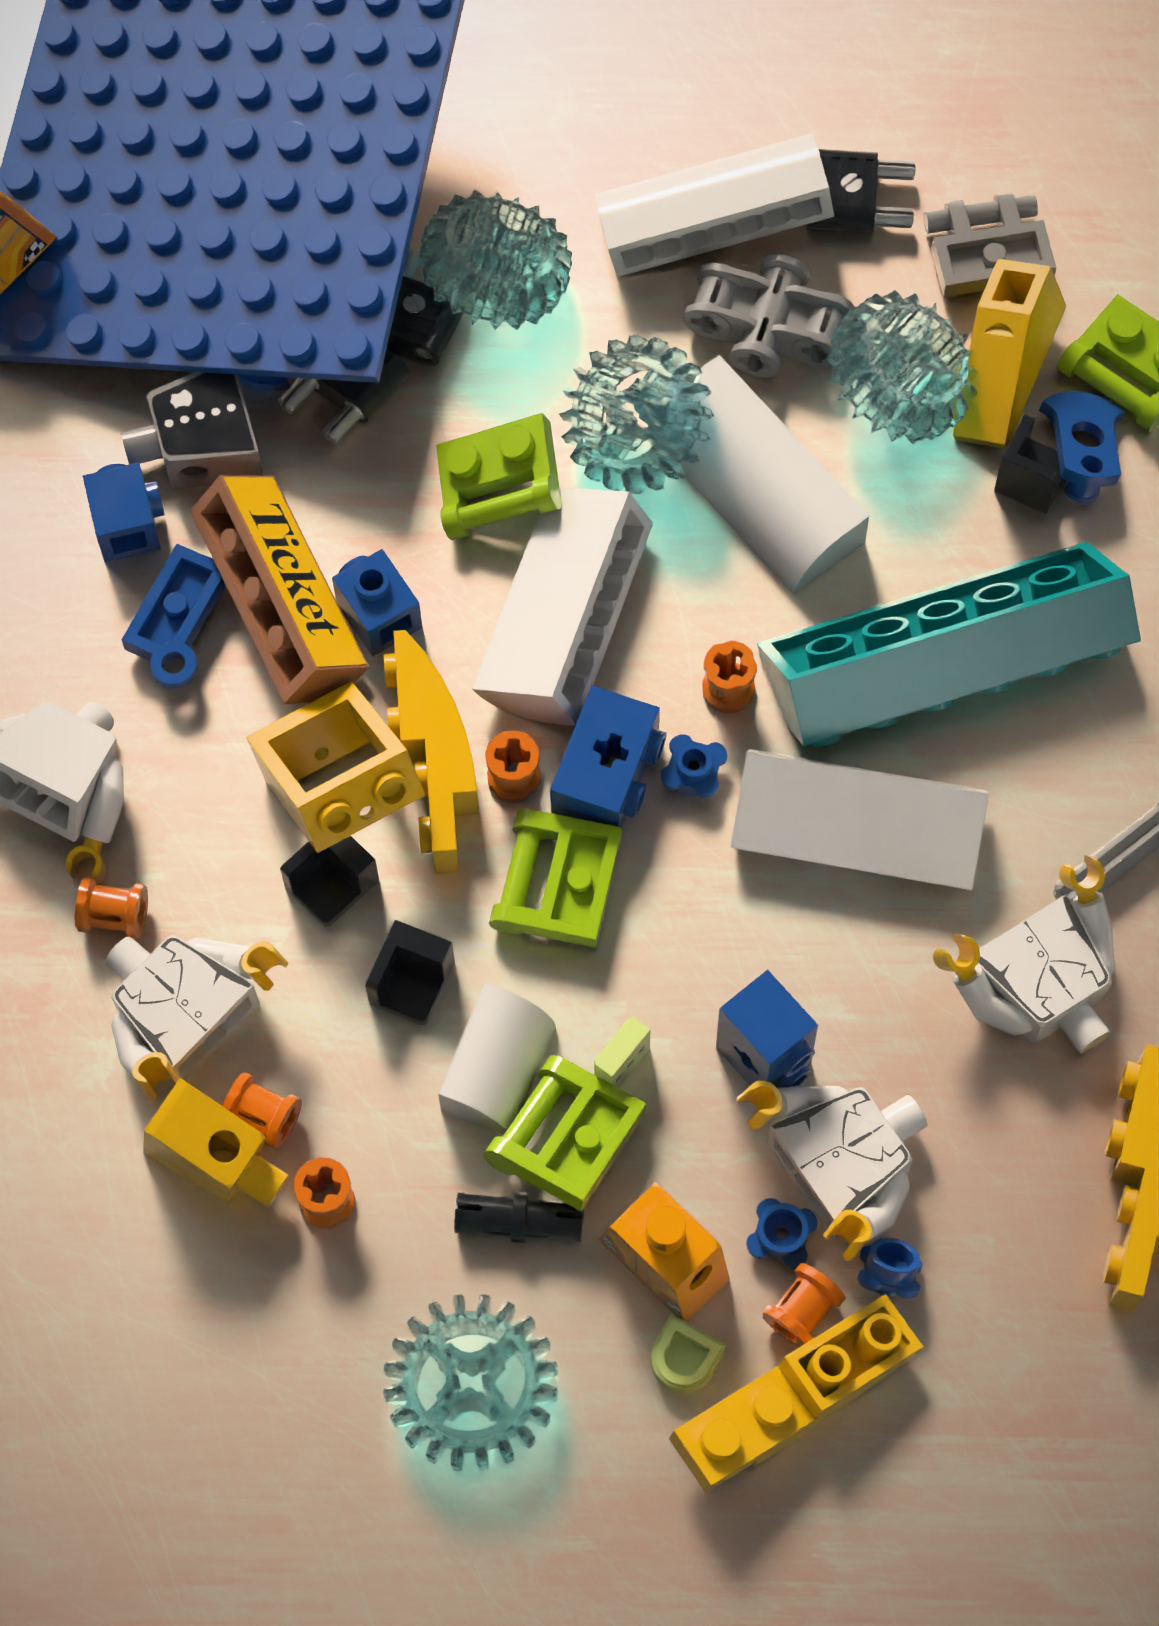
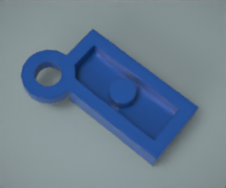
M176 544L121 639L124 650L150 661L152 676L164 688H183L189 685L197 675L199 669L198 660L191 646L226 586L212 558ZM172 657H179L185 661V666L180 672L172 674L163 669L164 663Z

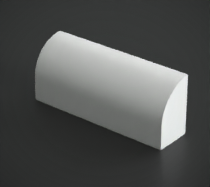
M813 133L595 194L607 248L617 277L835 217L828 182Z
M720 355L680 383L656 410L649 423L647 435L793 595L865 543L869 515Z
M560 488L561 508L545 514L539 513L472 687V690L485 701L501 710L528 720L576 726L591 685L595 682L653 522L630 492Z
M749 749L746 753L730 848L972 890L989 792L982 789Z

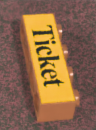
M219 475L190 510V513L283 703H311L351 681L355 683L369 668V665L275 477Z

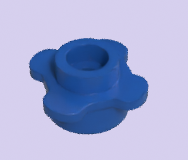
M686 734L675 736L669 743V750L672 753L669 765L661 771L663 785L670 790L677 789L682 794L688 796L709 798L715 795L719 789V782L717 780L719 767L727 761L725 747L718 742H712L708 745L694 742ZM691 762H697L700 767L697 770H691L688 765Z
M767 1198L761 1201L756 1209V1214L759 1218L756 1231L748 1236L746 1242L750 1255L756 1259L768 1256L781 1260L788 1269H796L800 1263H806L808 1253L805 1246L809 1234L817 1229L818 1221L816 1215L807 1208L799 1209L788 1203H780L775 1198ZM778 1229H786L788 1236L785 1239L778 1238L776 1236Z
M881 1238L874 1241L872 1245H867L861 1249L859 1257L864 1262V1269L859 1271L857 1280L863 1288L875 1291L880 1295L886 1294L888 1297L900 1296L904 1299H912L919 1295L921 1286L916 1281V1274L921 1272L922 1262L913 1246L900 1239Z

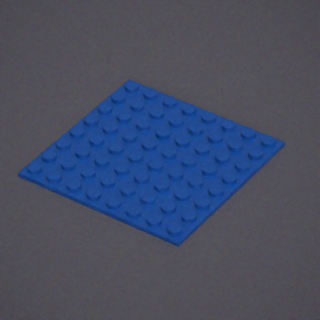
M46 0L0 166V191L25 209L57 237L0 294V361L379 383L465 0Z

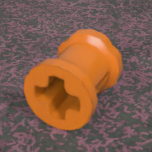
M731 640L713 645L706 653L703 662V669L706 673L702 682L703 697L707 704L715 711L725 714L737 713L745 709L752 702L755 693L754 678L757 673V663L754 660L752 650L743 643ZM737 657L741 660L740 664L736 663ZM718 690L722 691V698L719 697Z
M511 730L496 735L488 743L485 752L486 766L488 768V786L501 801L508 803L523 802L530 795L537 792L541 782L540 767L538 766L540 762L539 748L534 739L524 732ZM511 762L519 763L517 771H508Z
M85 877L80 883L75 904L74 919L77 931L88 933L92 927L124 931L127 937L139 939L143 933L147 917V886L135 884L132 889L97 885L94 878Z
M244 1072L233 1083L222 1106L261 1132L266 1137V1144L268 1146L279 1149L290 1136L298 1120L302 1099L293 1094L284 1098L255 1084L254 1076Z
M318 1157L307 1161L299 1168L294 1178L293 1189L300 1210L305 1214L308 1223L320 1229H332L339 1223L347 1221L355 1208V1195L351 1189L348 1172L343 1165L331 1158ZM326 1184H333L337 1195L327 1194L323 1203H316L313 1192L321 1193L325 1189Z
M800 1263L794 1271L797 1279L775 1307L768 1305L762 1313L763 1319L773 1330L797 1347H801L812 1340L810 1334L832 1306L840 1307L846 1299L845 1294L832 1280L805 1263Z

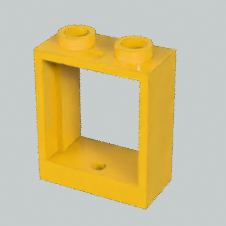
M352 681L246 736L265 782L317 853L425 796L407 749ZM369 742L380 753L306 793L297 782ZM370 806L367 814L360 815V811L364 807Z

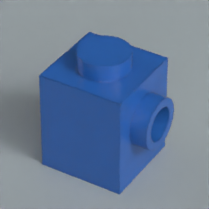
M140 462L129 465L121 463L103 466L95 473L82 475L95 535L104 563L161 549L154 518L165 515L157 481L145 483Z
M383 549L368 557L362 555L351 559L342 566L338 574L332 577L335 599L372 657L394 645L393 631L406 630L411 635L423 628L419 601Z

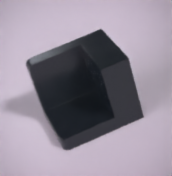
M1024 414L1001 458L994 491L1047 514L1064 479L1060 475L1057 450L1031 439L1035 418Z
M352 836L319 853L315 851L308 841L280 868L285 889L325 927L331 926L380 881L376 859Z
M395 920L365 984L369 1005L419 1025L427 1024L455 963L452 942Z

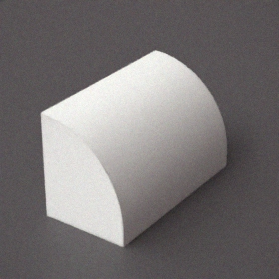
M484 982L438 1093L441 1112L504 1135L525 1104L556 1027L553 1019L527 999L496 985Z

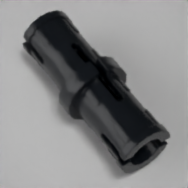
M515 1191L514 1198L465 1194L464 1192L457 1193L456 1205H458V1209H455V1233L511 1236V1242L524 1243L525 1237L575 1241V1243L582 1242L584 1209L581 1212L562 1201L528 1199V1192Z

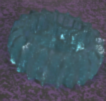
M474 189L467 199L455 195L448 205H440L437 212L433 214L429 225L425 226L422 235L419 267L423 269V284L434 288L435 301L450 302L451 315L465 312L470 315L472 325L479 319L489 321L494 330L503 322H507L512 328L518 330L525 320L537 325L545 313L552 314L554 308L558 306L562 293H566L571 279L569 273L572 267L571 258L573 252L567 249L568 235L557 231L556 218L541 217L540 205L528 208L521 204L519 195L512 201L503 199L497 189L491 197L485 198L479 191Z
M896 290L885 294L883 297L875 293L872 297L866 298L857 307H852L843 317L841 324L834 330L833 337L830 340L833 346L830 348V353L826 358L834 366L829 380L843 386L838 401H850L854 405L853 418L864 416L870 420L871 433L885 428L892 442L903 438L904 435L912 444L923 440L925 437L932 441L934 438L942 436L950 427H955L965 417L964 412L973 404L972 400L978 394L974 386L969 382L973 381L979 374L968 363V359L974 352L964 347L969 334L957 333L952 327L954 316L945 319L937 313L936 302L925 307L922 306L916 293L904 299Z
M629 335L626 344L618 339L608 340L607 355L598 350L589 352L592 367L589 370L582 367L573 369L577 379L580 380L577 389L568 388L562 390L568 399L573 400L571 409L558 413L563 421L572 423V427L561 436L566 444L576 446L569 458L575 464L586 466L584 474L590 480L602 481L605 488L613 491H620L625 488L627 492L640 494L644 492L646 486L649 489L658 491L665 488V475L675 480L684 478L680 462L682 460L690 463L700 461L697 452L692 447L695 441L706 442L711 440L708 433L700 429V423L715 416L710 408L700 405L703 400L712 394L707 385L697 383L703 373L700 367L691 362L687 363L688 355L684 350L677 347L670 348L667 341L657 337L650 338L647 342V339L642 336ZM647 371L643 379L637 377L628 388L624 390L617 389V386L626 378L636 373ZM625 403L634 406V410L639 414L638 418L645 422L648 427L638 424L639 421L634 416V411L628 408ZM670 403L669 418L667 419V407ZM651 439L657 442L644 454L624 460L630 450L636 452L644 441Z
M457 1294L453 1297L455 1313L445 1316L438 1302H432L428 1306L431 1320L433 1321L431 1325L427 1327L419 1318L414 1316L407 1321L408 1329L416 1338L415 1342L401 1337L394 1338L392 1342L393 1350L400 1357L406 1359V1361L393 1360L385 1363V1375L401 1382L388 1386L383 1390V1394L387 1403L403 1404L390 1415L394 1427H405L415 1423L405 1437L406 1444L410 1448L418 1447L430 1438L431 1441L426 1451V1458L429 1462L435 1464L441 1459L445 1449L448 1448L452 1450L450 1458L453 1470L461 1471L465 1465L466 1453H475L478 1469L485 1471L489 1469L490 1463L487 1451L497 1448L501 1459L505 1463H510L514 1460V1453L509 1440L515 1437L527 1448H531L535 1444V1436L525 1425L527 1422L539 1427H547L549 1425L550 1414L544 1408L536 1405V1403L549 1404L557 1401V1388L541 1381L557 1376L558 1367L555 1361L538 1360L551 1349L550 1341L547 1337H538L527 1341L536 1328V1322L531 1316L521 1319L512 1326L511 1323L515 1315L514 1304L505 1302L495 1316L490 1314L491 1300L489 1295L481 1294L477 1300L476 1311H467L464 1296ZM465 1335H481L498 1341L495 1345L489 1342L479 1351L471 1353L459 1350L451 1342L446 1343L451 1339ZM513 1354L520 1361L525 1373L523 1392L514 1409L504 1401L503 1394L495 1386L501 1373L506 1370L505 1362ZM431 1356L438 1363L439 1370L446 1376V1382L436 1394L437 1402L426 1411L418 1398V1381L426 1360ZM455 1367L461 1373L465 1372L472 1378L480 1372L484 1373L487 1370L486 1374L481 1375L487 1397L481 1391L477 1392L471 1387L464 1389L462 1392L458 1391L455 1394L456 1390L461 1389ZM470 1411L479 1412L491 1422L494 1420L497 1422L490 1427L473 1431L458 1430L443 1425L448 1419L453 1422L461 1414Z

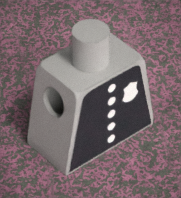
M195 372L151 390L147 395L154 424L121 433L128 464L137 462L142 464L163 458L170 485L177 489L210 486L219 475L264 476L259 451L237 374Z

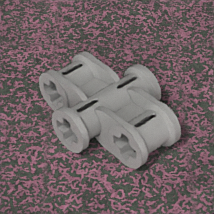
M769 254L761 262L759 268L760 275L721 263H707L701 266L697 276L700 287L694 304L687 306L683 316L684 324L691 331L703 337L735 344L729 358L737 369L755 377H772L777 374L781 365L778 355L824 369L835 368L840 365L844 355L841 343L846 328L853 325L856 319V307L851 301L835 293L807 288L806 285L810 278V271L804 263L788 255ZM781 271L785 273L784 277L780 276ZM831 310V315L826 314V311ZM819 346L823 347L822 351L818 350ZM756 355L760 357V360H756Z

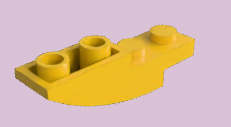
M406 630L393 631L395 653L384 654L386 689H397L398 707L387 708L388 727L407 749L412 763H415V771L425 793L423 797L429 796L430 816L418 817L421 853L433 854L435 873L460 872L456 816L480 814L474 763L466 730L449 689L425 651Z
M1149 1044L1145 1045L1137 1063L1126 1062L1118 1092V1098L1128 1100L1124 1122L1113 1120L1105 1149V1156L1115 1159L1111 1179L1136 1185L1135 1187L1128 1185L1124 1187L1116 1222L1127 1225L1122 1247L1111 1246L1103 1276V1283L1113 1285L1109 1305L1130 1311H1135L1144 1297L1153 1253L1159 1254V1047Z
M884 1294L786 1355L777 1367L675 1429L669 1440L704 1492L708 1493L749 1466L754 1468L828 1419L920 1352L924 1346L888 1296Z

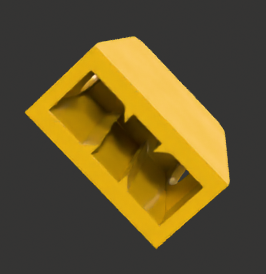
M179 1078L144 1130V1155L227 1204L237 1190L240 1189L269 1207L289 1177L287 1173L260 1157L266 1138L261 1132L181 1078ZM217 1150H227L235 1158L230 1162H219L211 1156V1153Z

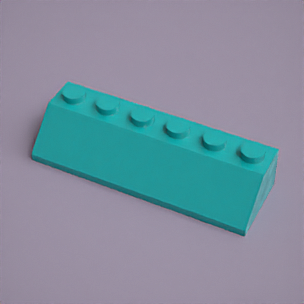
M1086 541L757 643V647L788 728L803 746L809 744L825 746L841 740L845 733L864 727H888L895 724L900 719V716L918 710L937 711L948 708L955 703L957 698L976 692H1000L1007 689L1011 685V681L1027 676H1049L1060 673L1066 669L1067 664L1088 657L1094 659L1112 657L1120 653L1123 646L1141 641L1130 575Z

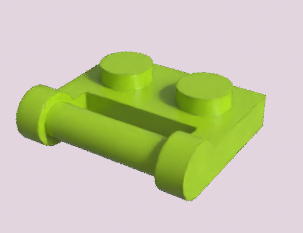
M1117 294L1084 333L1066 348L1056 365V369L1069 378L1077 375L1136 415L1135 423L1151 432L1159 424V321ZM1093 354H1097L1149 389L1154 395L1149 397L1094 360L1092 358Z
M543 413L436 445L443 500L440 518L444 532L451 541L470 535V529L537 509L540 513L545 514L561 508V494L551 422ZM532 481V487L472 505L467 504L469 499Z
M533 809L517 810L512 828L517 837L501 901L494 904L489 920L490 927L507 934L517 935L526 933L596 948L622 841V828ZM546 838L557 840L540 910L526 908L524 905L540 840Z
M552 1055L549 1056L539 1071L541 1081L503 1137H494L484 1152V1158L499 1172L506 1175H517L582 1212L644 1117L646 1103L560 1056ZM570 1093L576 1096V1099L539 1154L536 1155L527 1150L525 1147L560 1095Z

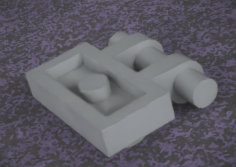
M1012 192L995 194L993 201L965 205L963 200L945 202L943 209L924 211L923 222L927 234L947 231L948 233L945 236L933 237L931 248L943 297L984 291L997 259L1051 266L1055 276L1057 267L1044 220L1021 223L1022 218L1038 215V203L1035 194L1014 197ZM996 223L998 226L976 231L971 229L973 226Z

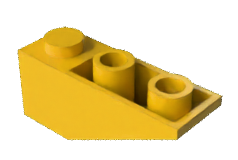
M997 259L977 306L953 430L954 440L1003 449L1007 448L1067 306L1051 266Z

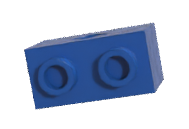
M591 685L550 788L551 813L621 828L626 816L636 819L647 788L646 784L640 783L646 764L657 765L667 737V732L659 730L660 707ZM611 756L618 758L614 760L611 768L603 766L609 763Z
M767 969L719 1008L716 1048L750 1086L758 1080L770 1082L776 1088L800 1086L812 1072L808 1066L811 1064L812 1057L815 1054L814 1046L818 1024Z

